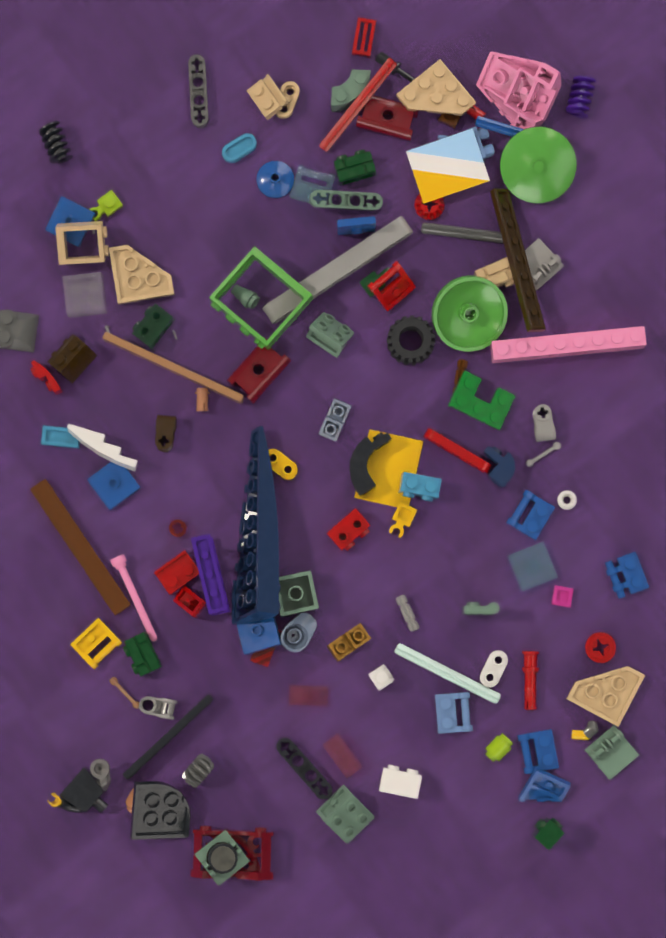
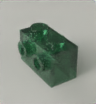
M156 303L153 307L149 306L144 312L145 317L141 322L137 321L132 328L133 336L151 350L175 321L173 316Z

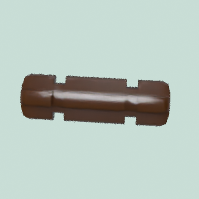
M459 359L457 362L458 369H456L453 392L463 371L467 369V360Z

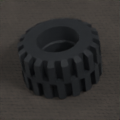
M410 315V317L403 316L400 320L397 319L391 325L387 335V348L392 358H395L398 363H404L403 365L406 366L408 364L416 366L417 363L421 364L425 359L427 360L435 344V334L433 333L432 326L428 325L429 322L423 321L422 317L419 316L416 318L414 315ZM406 331L417 332L422 338L421 347L414 351L404 349L399 341L401 334Z

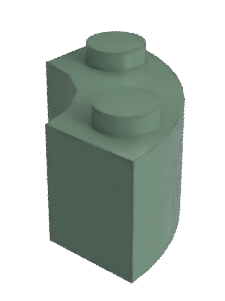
M352 69L351 75L345 83L332 87L331 112L346 110L350 107L370 82L371 70Z

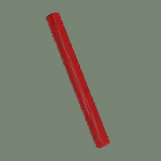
M388 58L319 144L321 149L328 152L395 69L397 63L393 59Z

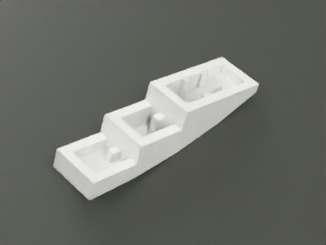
M68 424V432L94 453L116 465L136 471L138 461L121 456V447L105 443L106 437L104 434Z

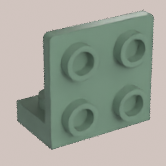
M344 784L316 811L321 819L346 844L374 819V815Z

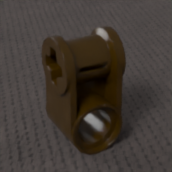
M157 415L155 444L161 452H169L173 448L177 416ZM164 439H167V442L169 443H166L165 447H162V444L160 442H163Z

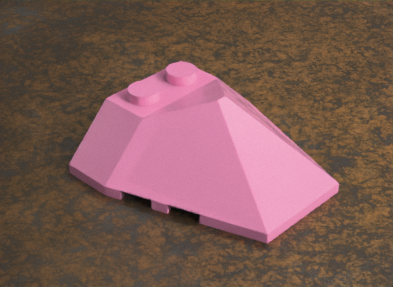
M491 51L476 86L491 103L493 102L500 110L499 113L509 120L510 125L526 129L541 126L547 119L562 86L561 72L544 62Z

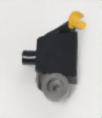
M96 759L92 762L90 770L87 767H83L59 796L56 793H51L55 797L53 802L49 800L47 802L52 807H59L67 812H88L93 806L98 812L102 813L108 806L100 797L109 788L111 782L109 763L105 759Z

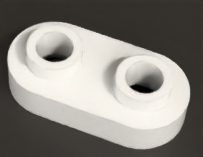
M493 651L489 655L480 673V682L484 686L494 687L499 682L508 663L507 655L503 651ZM497 656L501 657L502 662L500 664L495 663V658ZM488 674L493 675L492 681L486 679Z

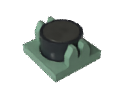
M226 829L194 854L218 886L249 862V859Z

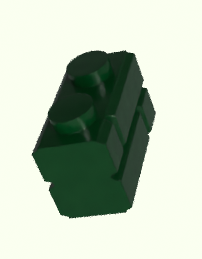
M363 149L356 151L353 156L341 155L336 158L334 168L340 186L376 176V169L370 151L366 152Z
M142 632L124 641L126 646L123 647L126 656H131L134 662L131 664L135 675L139 674L142 677L163 667L147 632Z

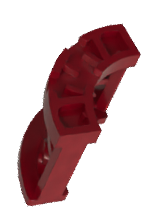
M205 825L200 826V829H193L194 854L202 848L203 836H210L214 839L225 829H212V826ZM255 827V830L226 829L234 841L239 843L248 853L246 857L251 859L248 862L249 868L242 867L231 877L256 881L273 880V872H270L271 836H274V832H268L265 827ZM240 835H246V836H250V837H249L248 840L246 841V840H245L244 838H242ZM255 838H262L261 853L254 852L260 846V844H254ZM194 855L193 869H191L190 877L211 879L210 874L204 866L202 869L201 862ZM257 857H261V867Z

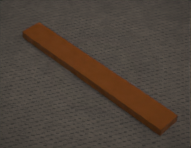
M45 478L30 488V491L113 614L116 616L131 606L47 479Z

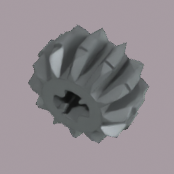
M199 754L183 772L182 778L192 787H198L214 768V763L209 757Z

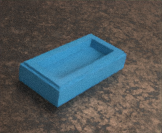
M43 425L41 445L80 449V442L68 432L67 428Z

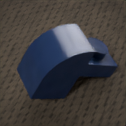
M488 445L483 454L497 466L487 477L502 489L515 472V461L509 452L503 458L501 456L502 452L495 446L491 448Z

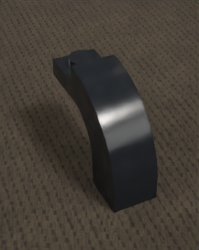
M388 432L377 434L373 437V442L368 437H365L353 451L350 460V477L353 487L360 497L376 487L367 471V462L373 452L392 441Z

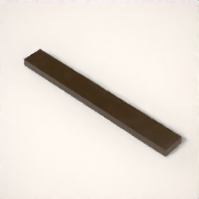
M493 188L490 194L527 332H543L546 330L509 189Z

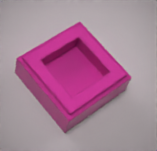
M554 585L551 605L571 608L574 589Z

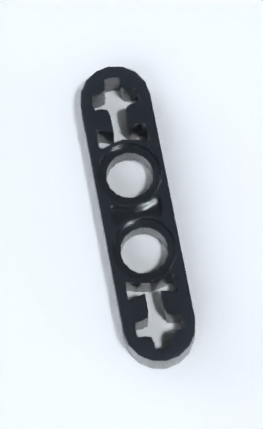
M281 738L276 745L279 754L318 798H329L332 795L330 783L291 739ZM282 741L290 743L289 749L291 751L294 748L297 750L289 759L286 757L289 753L286 750L281 751L280 749ZM296 755L301 756L304 760L303 764L299 767L292 763V759ZM308 770L316 772L317 777L314 781H308L305 778V773ZM319 778L323 780L320 782L323 787L326 785L329 787L327 790L328 795H320V788L317 785L315 788L312 787Z

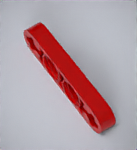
M428 428L423 435L428 441L482 473L488 474L491 464L438 432Z

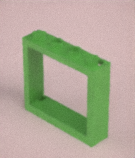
M254 246L209 298L212 302L211 306L217 312H224L226 314L225 318L231 324L237 323L240 326L239 330L247 337L251 335L255 339L253 342L261 349L265 347L269 350L313 300V295ZM255 260L302 299L299 305L268 340L220 301Z

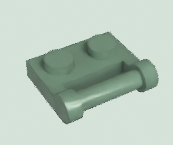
M468 602L467 606L462 607V615H494L499 611L500 607L496 602H492L487 606H479V602Z

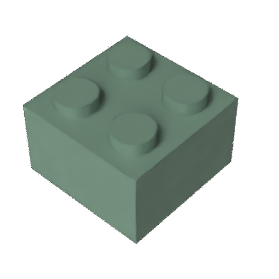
M311 570L279 577L281 585L279 592L281 617L319 609Z

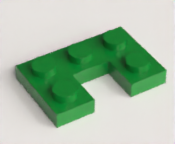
M463 371L448 406L496 430H500L515 395L498 387L489 404L474 396L482 379L467 371Z

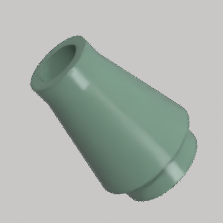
M238 284L231 290V294L246 309H254L260 300L256 292L241 287Z

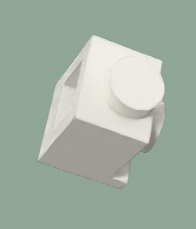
M384 664L368 674L379 691L394 681L392 674Z

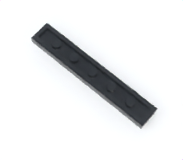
M207 694L127 769L123 776L126 779H130L214 700L211 694Z

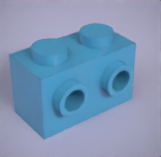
M403 472L398 493H403L404 497L414 498V496L422 497L421 500L433 502V499L436 500L439 497L442 479Z

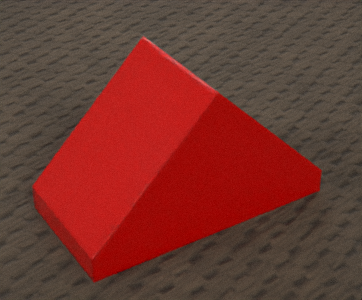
M185 585L173 599L177 605L196 619L207 606L202 598Z

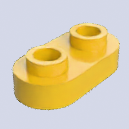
M269 449V456L275 455L277 457L274 462L271 461L272 471L285 480L295 478L298 473L297 465L279 450ZM285 467H291L292 471L290 473H286L284 471Z

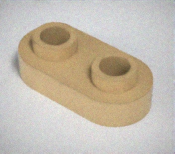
M292 81L284 83L280 90L289 102L288 105L285 104L283 106L287 108L286 112L279 111L276 113V116L281 119H287L292 115L300 95L299 86ZM292 90L294 91V93L292 95H288L287 91Z

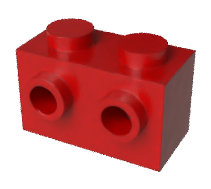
M355 508L326 534L341 552L344 549L349 551L355 545L354 541L358 537L362 539L370 532L368 528L371 525Z

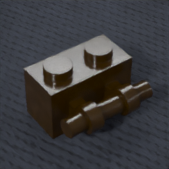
M72 333L68 339H64L63 345L57 351L54 350L51 354L52 357L47 362L73 384L98 355Z

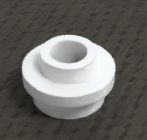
M566 490L559 494L557 502L562 509L569 510L576 505L577 498L572 491ZM564 497L570 498L569 504L564 503Z

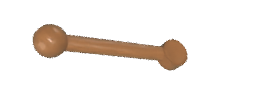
M112 677L110 683L115 685L128 698L133 708L138 709L139 702L135 701L123 689L116 677Z

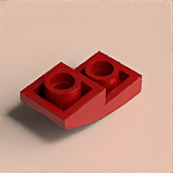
M35 360L31 361L33 367L30 370L34 378L38 377L41 382L48 379L45 382L50 392L53 391L56 395L62 393L60 385L51 373Z

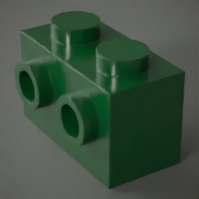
M546 817L545 819L541 818L534 825L536 829L531 834L547 850H550L564 835V832L561 830L563 826L552 817L550 820Z

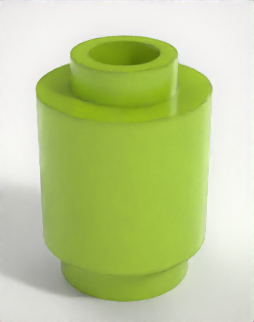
M503 733L500 736L497 735L485 748L487 750L485 755L493 762L495 760L500 762L512 749L513 742Z

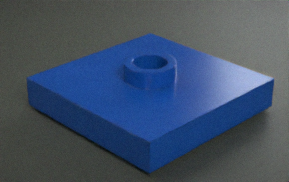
M61 196L45 230L56 235L55 227L57 224L92 222L96 213ZM88 230L66 231V239L68 242L80 247Z
M374 216L337 220L338 235L375 232L376 219Z
M112 462L87 479L109 510L115 508L141 488L127 468Z
M275 616L270 619L237 624L244 655L282 645Z

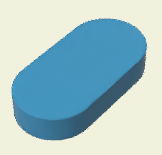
M245 133L231 141L222 149L223 159L228 163H235L252 153L257 147L256 138L252 134Z

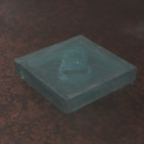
M544 542L507 556L521 591L558 577Z

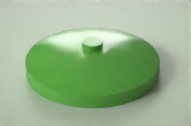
M535 126L521 130L507 142L503 149L500 160L502 179L509 191L523 201L530 203L552 201L560 197L570 187L575 177L576 156L573 147L561 133L548 127Z
M474 275L462 276L446 284L436 296L432 307V323L437 335L451 348L464 352L478 351L491 345V342L497 340L503 332L508 317L507 302L501 290L488 279Z

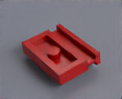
M184 550L157 569L154 574L169 595H171L198 576L199 571L194 561Z

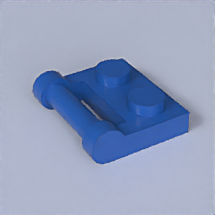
M525 490L522 494L524 497L512 517L508 518L506 523L536 540L555 507L530 491ZM531 500L535 504L521 525L518 523V520Z
M552 729L517 735L518 741L521 742L524 758V774L532 773L535 767L541 770L559 768ZM529 739L534 740L538 762L536 766L532 764Z

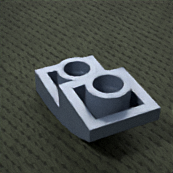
M334 398L319 435L337 441L352 405Z

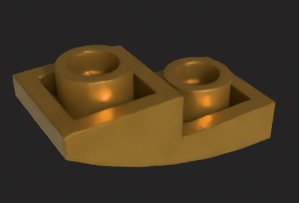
M359 623L327 645V648L338 662L371 638L362 624Z

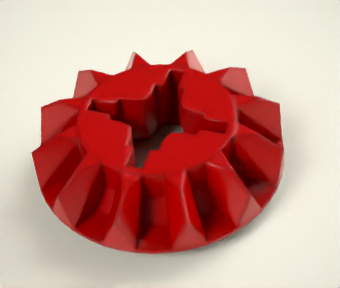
M419 194L414 203L416 213L426 220L438 218L445 206L443 197L431 201L436 205L432 206L430 212H428V207L423 204Z
M597 632L588 637L585 643V651L590 660L597 663H605L615 655L616 643L609 634ZM597 639L601 645L608 644V646H606V648L603 649V655L602 653H600V651H593V649H595V647L598 646Z

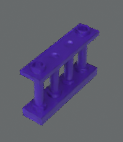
M210 534L191 538L209 615L214 616L231 612L213 537Z

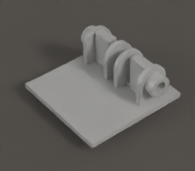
M540 238L525 250L535 290L537 291L564 265L561 262V258L557 254L554 255Z

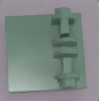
M615 725L585 749L609 780L639 756Z

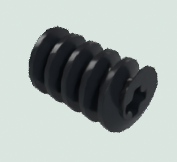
M59 121L46 124L38 132L42 136L41 140L45 143L44 148L48 150L47 155L50 157L49 160L52 164L64 163L74 157L73 155H67L71 151L70 148H64L68 145V142L61 141L65 138V134L59 135L63 130L62 127L56 128L60 124Z

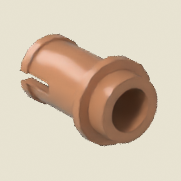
M196 388V411H209L208 394L210 392H208V388Z

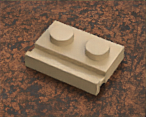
M269 74L247 90L267 120L283 109L282 107L285 104H289Z

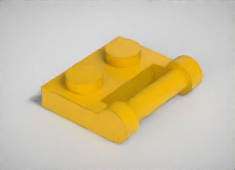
M97 618L70 645L95 670L99 666L98 663L116 646L119 647L122 641L100 618ZM108 636L111 641L94 658H91L89 654Z

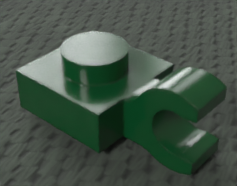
M389 267L385 268L379 275L373 271L359 282L370 298L375 295L367 285L371 282L374 283L390 269ZM383 284L381 287H379V291L384 289L386 285Z

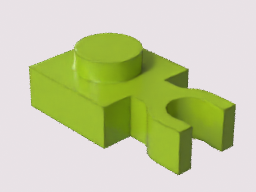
M110 190L97 200L98 207H93L89 210L98 212L97 217L93 218L94 221H98L101 219L102 214L106 213L109 217L122 208L123 204L115 193Z

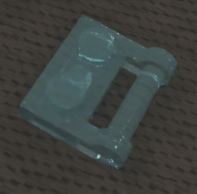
M299 164L290 198L309 203V195L315 190H332L336 175L332 173L328 175L310 170ZM304 175L325 181L327 185L324 187L301 179ZM317 194L315 197H313V200H316L317 204H319L320 201H326L327 205V199L329 194H326V198L319 197V194Z

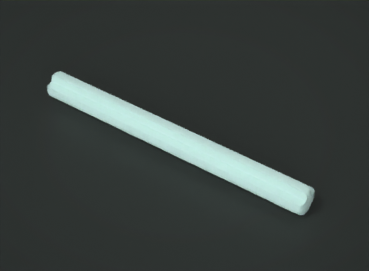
M401 643L397 645L394 651L395 654L494 704H497L501 697L500 693Z

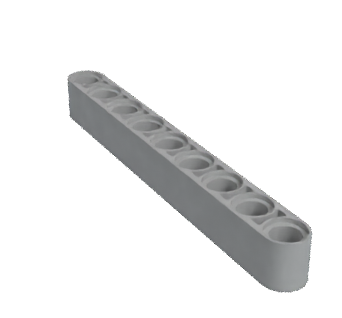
M400 216L299 282V284L308 290L314 299L406 239L413 233V230L404 217ZM289 289L266 304L262 309L272 324H276L289 316L302 299Z

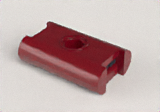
M373 95L365 105L362 117L358 116L356 127L411 141L413 130H410L413 118L418 117L419 111H409L401 102ZM389 114L392 116V119L386 120L383 116Z
M256 346L227 379V382L232 387L235 385L240 387L248 394L247 399L254 404L288 366L291 360L285 354L280 356L272 348L267 350L265 347L261 349ZM256 367H262L264 368V372L260 375H256L254 373V369Z

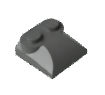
M9 309L0 310V349L34 353L39 315L15 312Z

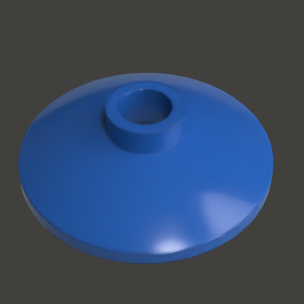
M270 161L264 164L258 171V188L267 197L281 198L291 191L294 185V174L287 164L280 161ZM277 175L279 179L274 181L272 176Z

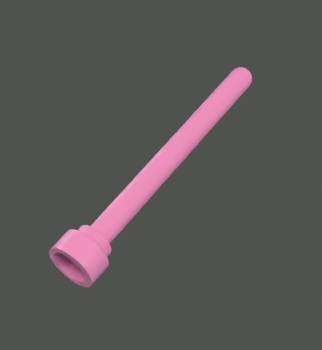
M124 554L111 559L110 562L116 570H119L150 640L155 642L157 635L125 567L127 566V559Z

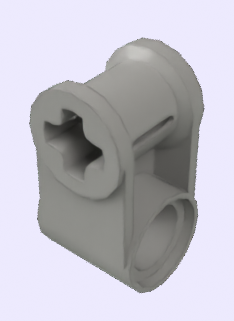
M545 404L538 405L533 411L536 442L555 440L556 432L551 409ZM540 409L547 413L544 418L537 414Z
M146 696L140 700L139 708L145 714L174 720V707L178 701ZM147 699L151 700L154 704L153 709L150 711L143 708V702Z

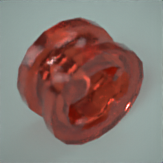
M177 519L170 523L169 531L175 537H182L187 531V526L182 520ZM177 523H181L183 531H179V534H176L175 529H173V526H177Z

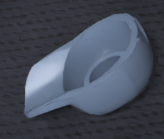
M306 612L297 615L283 629L280 636L282 645L290 652L302 651L308 645L317 627L316 620Z

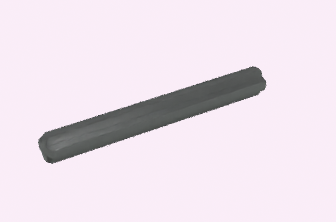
M422 223L421 232L424 234L503 243L501 232Z

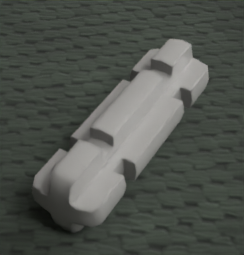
M401 595L397 597L396 602L401 607L400 610L405 621L408 622L409 630L413 632L419 629L410 605L407 604L406 596Z

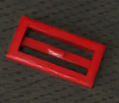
M358 17L352 55L370 58L376 20ZM362 22L365 23L360 50H357L359 32ZM368 24H372L368 50L366 52L364 47Z

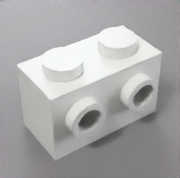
M388 764L387 768L383 767L379 791L418 799L422 775L418 774V770L407 768V772L400 771L399 766Z

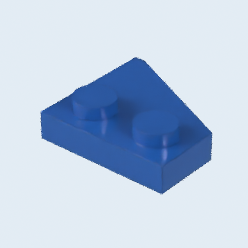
M535 767L518 799L521 802H525V799H537V802H545L547 800L562 802L571 784L564 779Z

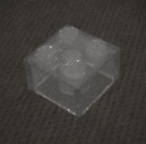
M101 272L62 276L66 314L69 318L107 314L104 280Z

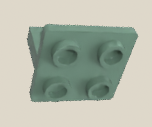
M323 312L310 325V330L306 337L338 358L347 342L354 335V332L347 325L335 320L332 315Z

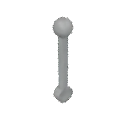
M555 442L553 446L545 452L541 453L532 460H527V466H533L534 462L538 461L545 455L549 454L553 450L560 449L561 444L559 442Z

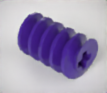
M576 76L572 80L574 84L571 85L572 91L569 93L570 99L567 102L566 112L574 117L587 119L588 115L584 112L590 111V108L585 105L592 103L587 97H593L594 94L589 92V90H595V86L591 85V83H596L597 81L589 76Z

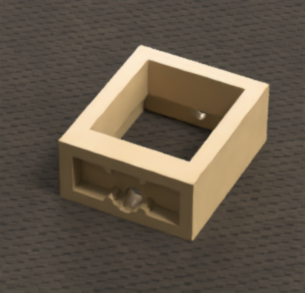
M103 221L59 223L56 225L59 265L105 262L106 257L109 256V246L105 245L104 238H107V226H103ZM97 230L99 255L68 257L66 231Z

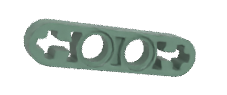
M315 190L309 195V203L315 208L375 211L383 204L382 197L377 193ZM319 194V197L326 198V194H329L327 199L328 205H326V201H320L317 204L313 197ZM333 195H339L341 197L342 201L340 205H334L332 203L331 199ZM352 196L359 197L360 204L358 206H353L350 203ZM363 196H366L365 200H371L375 197L378 204L373 207L372 203H365V207H363Z

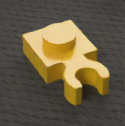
M400 502L392 520L396 521V524L390 527L389 533L391 534L397 528L400 530L398 537L401 538L404 534L403 526L410 527L417 509Z

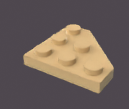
M441 59L396 94V97L409 111L418 110L427 111L428 113H447L462 116L476 104V101Z
M129 245L109 248L118 304L175 295L172 276L156 266V264L139 254Z
M629 666L576 681L566 699L619 727L645 675Z

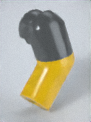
M589 721L584 730H572L571 739H591L598 732L597 722Z

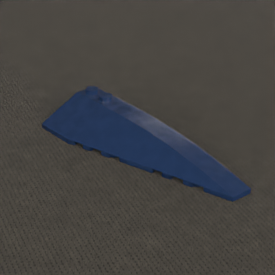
M258 426L252 430L248 456L252 457V460L249 461L246 473L250 475L248 484L244 486V493L248 494L247 502L242 503L239 534L242 535V538L237 544V552L240 553L238 563H235L234 571H238L237 581L233 580L232 625L270 619L278 615L280 611L279 592L281 585L279 583L277 505L271 461L263 426Z

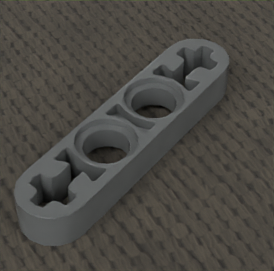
M193 55L188 62L191 119L195 127L204 128L209 122L206 64L201 55ZM195 60H199V63H202L199 65V73H196L195 65H192L195 63ZM201 78L203 80L202 86H194L193 80ZM202 96L204 103L196 105L194 103L195 97ZM198 110H201L202 118H205L202 120V123H198V120H195L198 118Z

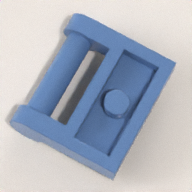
M470 692L435 695L438 734L473 731V725L470 724L468 700ZM455 699H461L463 726H457Z

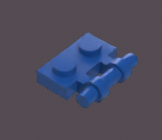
M636 552L616 558L619 564L617 567H614L612 560L605 563L607 576L611 578L613 583L612 589L616 592L618 599L625 597L623 589L627 587L630 594L649 588ZM620 571L625 579L624 583H620L617 573Z

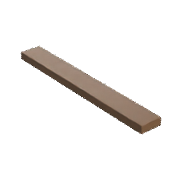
M105 332L103 335V340L202 387L208 388L241 405L244 401V396L234 390L113 334Z

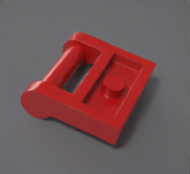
M397 261L374 283L371 282L367 285L387 312L416 288ZM396 273L399 274V276L395 278L390 284H388L383 290L379 291V287H381Z

